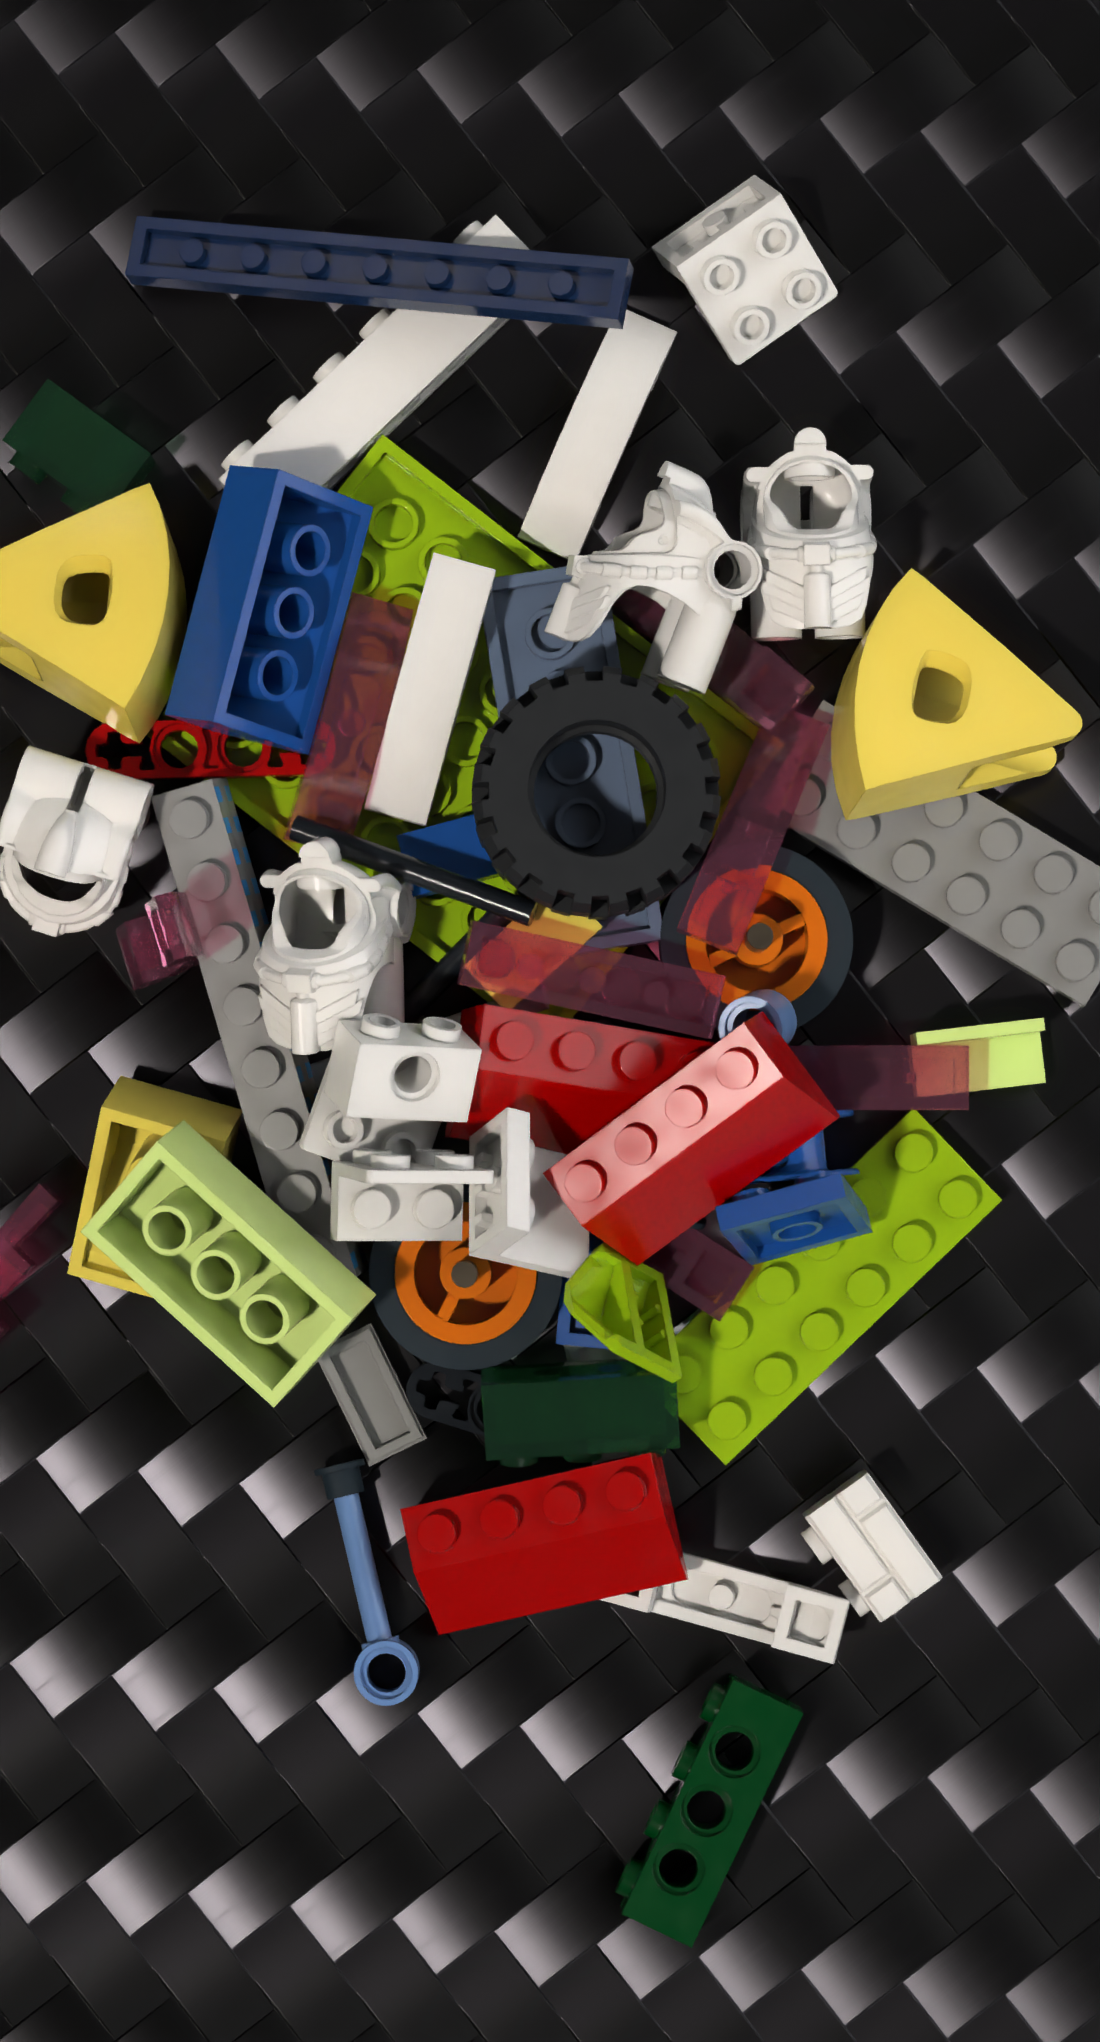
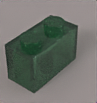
M49 379L45 381L2 440L7 448L14 453V456L8 463L37 485H40L45 477L61 487L66 492L60 501L76 514L139 487L156 464L151 453Z

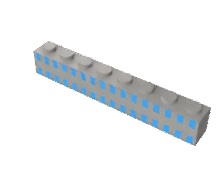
M227 778L209 779L152 796V804L266 1195L357 1277L369 1268L362 1241H335L330 1239L333 1160L303 1150L299 1145L318 1092L308 1056L293 1054L291 1049L276 1044L269 1037L264 1023L263 1012L258 998L260 993L259 975L255 971L253 963L259 949H261L263 938L270 925Z

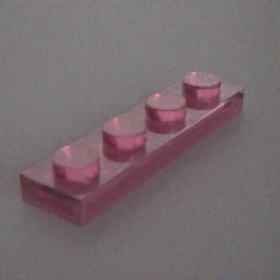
M471 920L457 984L712 1039L726 976Z

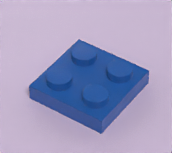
M826 1170L809 1172L797 1177L794 1180L795 1185L771 1192L767 1188H752L741 1191L732 1197L731 1203L715 1207L720 1231L750 1266L872 1233L866 1206L841 1172L836 1174Z

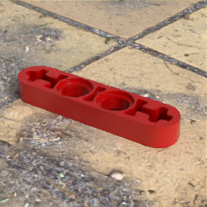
M318 719L314 737L317 740L325 741L326 749L325 752L315 753L314 764L305 765L300 754L289 752L280 753L283 766L269 767L274 748L273 746L262 744V752L259 759L250 766L241 767L231 763L226 755L225 748L226 742L230 737L229 735L214 732L181 720H156L150 731H154L150 744V754L155 767L153 770H142L145 760L142 756L122 758L120 769H111L110 761L98 755L99 746L109 745L111 734H120L122 743L129 746L144 745V741L142 740L139 744L122 735L106 723L93 730L87 740L85 750L89 764L139 780L300 777L321 774L328 769L336 757L337 743L335 735L327 724ZM174 732H187L197 741V757L193 763L184 768L169 766L162 756V744L166 737Z

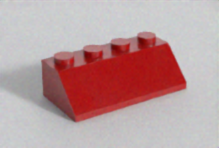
M488 1004L463 1009L460 1019L462 1030L482 1049L468 1121L447 1122L445 1137L469 1141L470 1136L505 1108L509 1107L530 1113V1138L533 1140L535 1147L568 1155L716 1043Z
M762 1011L742 1023L543 1174L582 1227L638 1266L712 1212L715 1207L723 1204L841 1116Z
M650 1452L400 1509L413 1572L439 1635L689 1580L661 1453Z

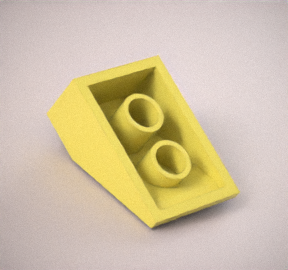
M120 1076L101 1106L67 1274L153 1298L80 1231L156 1141L183 1120L228 1161L232 1162L242 1110Z

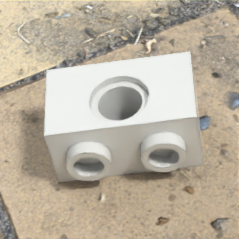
M376 1013L363 1015L362 1021L338 1019L324 1093L345 1117L467 1122L482 1049L462 1030V1026L458 1022L443 1017H426L423 1019V1024L401 1023L394 1017ZM413 1057L407 1068L395 1073L402 1061Z

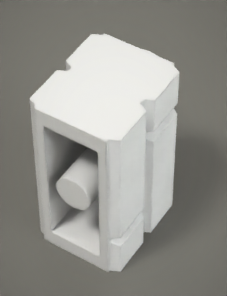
M866 1470L858 1472L802 1514L810 1524V1527L801 1533L802 1537L823 1565L832 1558L838 1563L848 1577L838 1587L845 1597L850 1600L851 1605L860 1617L871 1610L879 1622H882L943 1578Z

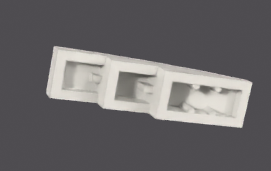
M433 553L396 685L364 810L426 827L495 579V569Z

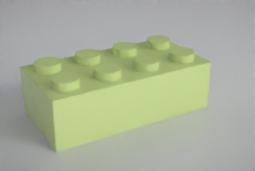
M184 1120L156 1141L80 1231L272 1407H275L302 1380L376 1296L370 1288Z

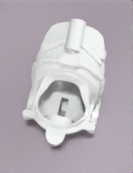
M808 427L799 431L794 439L793 451L784 454L769 467H749L744 472L740 495L741 542L747 543L756 550L761 558L763 568L760 583L755 591L750 593L751 640L753 641L802 639V629H814L815 639L822 640L863 638L865 635V608L873 571V553L877 548L876 538L871 531L870 482L873 476V468L869 464L850 465L838 454L826 450V438L822 431L817 428ZM800 486H812L810 491V520H801Z
M665 461L657 475L663 478L657 490L650 491L645 498L643 518L639 527L616 536L605 550L593 551L592 554L584 556L569 555L566 575L571 576L572 579L570 582L562 584L544 632L563 641H583L591 637L601 626L612 605L624 591L629 589L656 601L666 609L641 674L683 692L691 690L705 694L732 627L736 611L742 608V598L748 596L757 588L761 581L763 568L761 558L756 550L745 542L732 540L717 520L716 513L713 512L710 489L705 480L686 468ZM717 559L720 564L718 579L715 578L714 566Z
M33 746L27 747L21 759L0 821V846L4 847L3 852L0 854V888L11 907L27 920L29 925H32L31 930L57 937L65 933H76L88 930L93 926H99L114 915L113 910L119 905L124 892L122 889L127 881L134 839H138L150 818V803L154 784ZM22 865L40 874L63 881L80 884L96 883L86 895L70 902L56 900L37 892L27 882Z
M329 837L316 838L303 845L299 851L301 861L290 866L284 872L268 869L260 878V883L263 887L274 888L275 903L272 911V924L265 933L261 949H259L253 963V967L259 975L260 993L258 998L269 1037L276 1044L291 1049L292 1053L297 1055H310L319 1051L332 1050L338 1019L362 1021L363 1015L376 1013L394 1017L401 1023H405L403 944L409 941L415 923L416 897L413 898L411 891L414 886L411 883L396 880L394 876L388 873L370 877L358 867L342 861L337 842Z

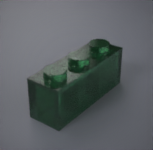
M624 1358L498 1366L481 1369L486 1461L500 1460V1464L503 1466L525 1467L537 1463L538 1457L564 1456V1459L568 1462L588 1463L601 1459L602 1453L628 1452V1455L632 1457L652 1452L656 1453L657 1457H661L667 1453V1449L680 1448L677 1381L671 1383Z

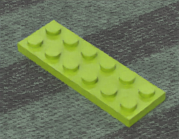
M915 1108L907 1112L850 1167L859 1169L860 1174L844 1176L868 1210L872 1233L759 1264L748 1265L675 1335L682 1378L671 1383L642 1367L637 1371L642 1379L725 1466L1002 1201Z

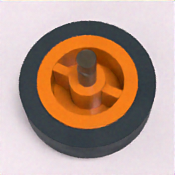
M768 844L739 845L721 850L705 858L696 865L690 876L688 875L672 893L662 916L659 956L666 981L676 999L693 1017L718 1032L719 1019L727 1005L748 993L760 989L774 990L790 1001L796 1013L797 1029L820 1014L830 1004L843 985L851 963L853 952L852 922L847 905L839 889L832 879L814 862L799 853L779 846ZM749 1009L746 1014L745 1021L749 1020L761 1011L757 1009Z
M469 1184L463 1185L462 1241H374L369 1262L370 1289L376 1294L373 1298V1303L385 1328L411 1354L428 1363L448 1369H484L508 1361L520 1354L544 1331L554 1314L561 1293V1276L469 1256Z

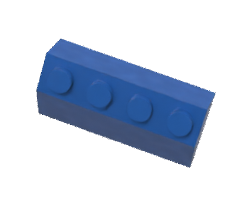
M230 465L165 715L221 734L309 755L373 511L372 506L280 469Z

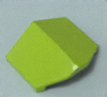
M603 1242L591 1252L565 1283L563 1301L570 1314L610 1351L671 1383L676 1382L682 1378L664 1275L644 1263L637 1266Z

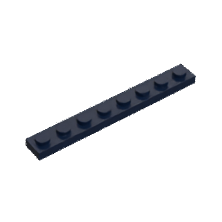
M137 216L125 276L132 285L623 329L634 268L628 258Z

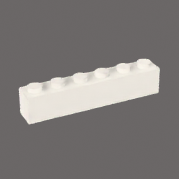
M496 214L484 226L478 220L474 221L453 242L456 244L530 250ZM387 308L380 310L361 329L359 335L364 340L347 357L341 352H337L318 369L313 376V379L318 384L302 400L299 401L293 395L284 401L268 418L267 423L272 428L258 442L253 445L247 439L225 458L221 466L226 472L219 478L222 488L224 489L229 467L233 465L280 469L332 490L363 460L382 434L387 437L510 319L396 309L393 313Z

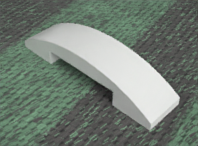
M627 309L623 329H608L544 471L519 532V540L567 561L569 555H580L634 427L676 338L677 331Z
M683 1553L689 1580L599 1599L642 1612H654L770 1644L771 1647L830 1664L835 1663L850 1605V1600L687 1553Z

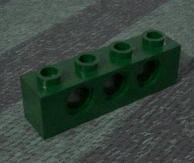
M732 1673L725 1686L714 1682L698 1716L707 1721L697 1745L688 1740L685 1742L672 1769L671 1776L680 1781L671 1800L668 1803L659 1798L645 1825L643 1834L652 1838L641 1861L633 1857L629 1859L617 1884L615 1892L624 1896L621 1902L622 1915L692 1948L801 1720L803 1711L800 1706ZM739 1732L751 1740V1752L739 1764H726L719 1760L715 1754L718 1740L727 1733ZM700 1791H713L720 1795L724 1801L722 1813L711 1822L696 1821L687 1812L690 1799ZM674 1849H683L690 1852L696 1859V1867L693 1873L683 1880H671L664 1876L659 1869V1865L666 1853Z

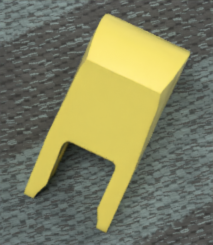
M150 483L127 491L0 549V663L140 744L156 720H158L169 699L187 631V600L184 576L175 544Z
M911 568L892 589L857 646L843 676L836 699L831 730V764L836 793L845 820L881 814L1045 775L1052 770L1057 760V754L1053 746L1073 740L1082 728V718L1072 706L1003 644L926 578Z

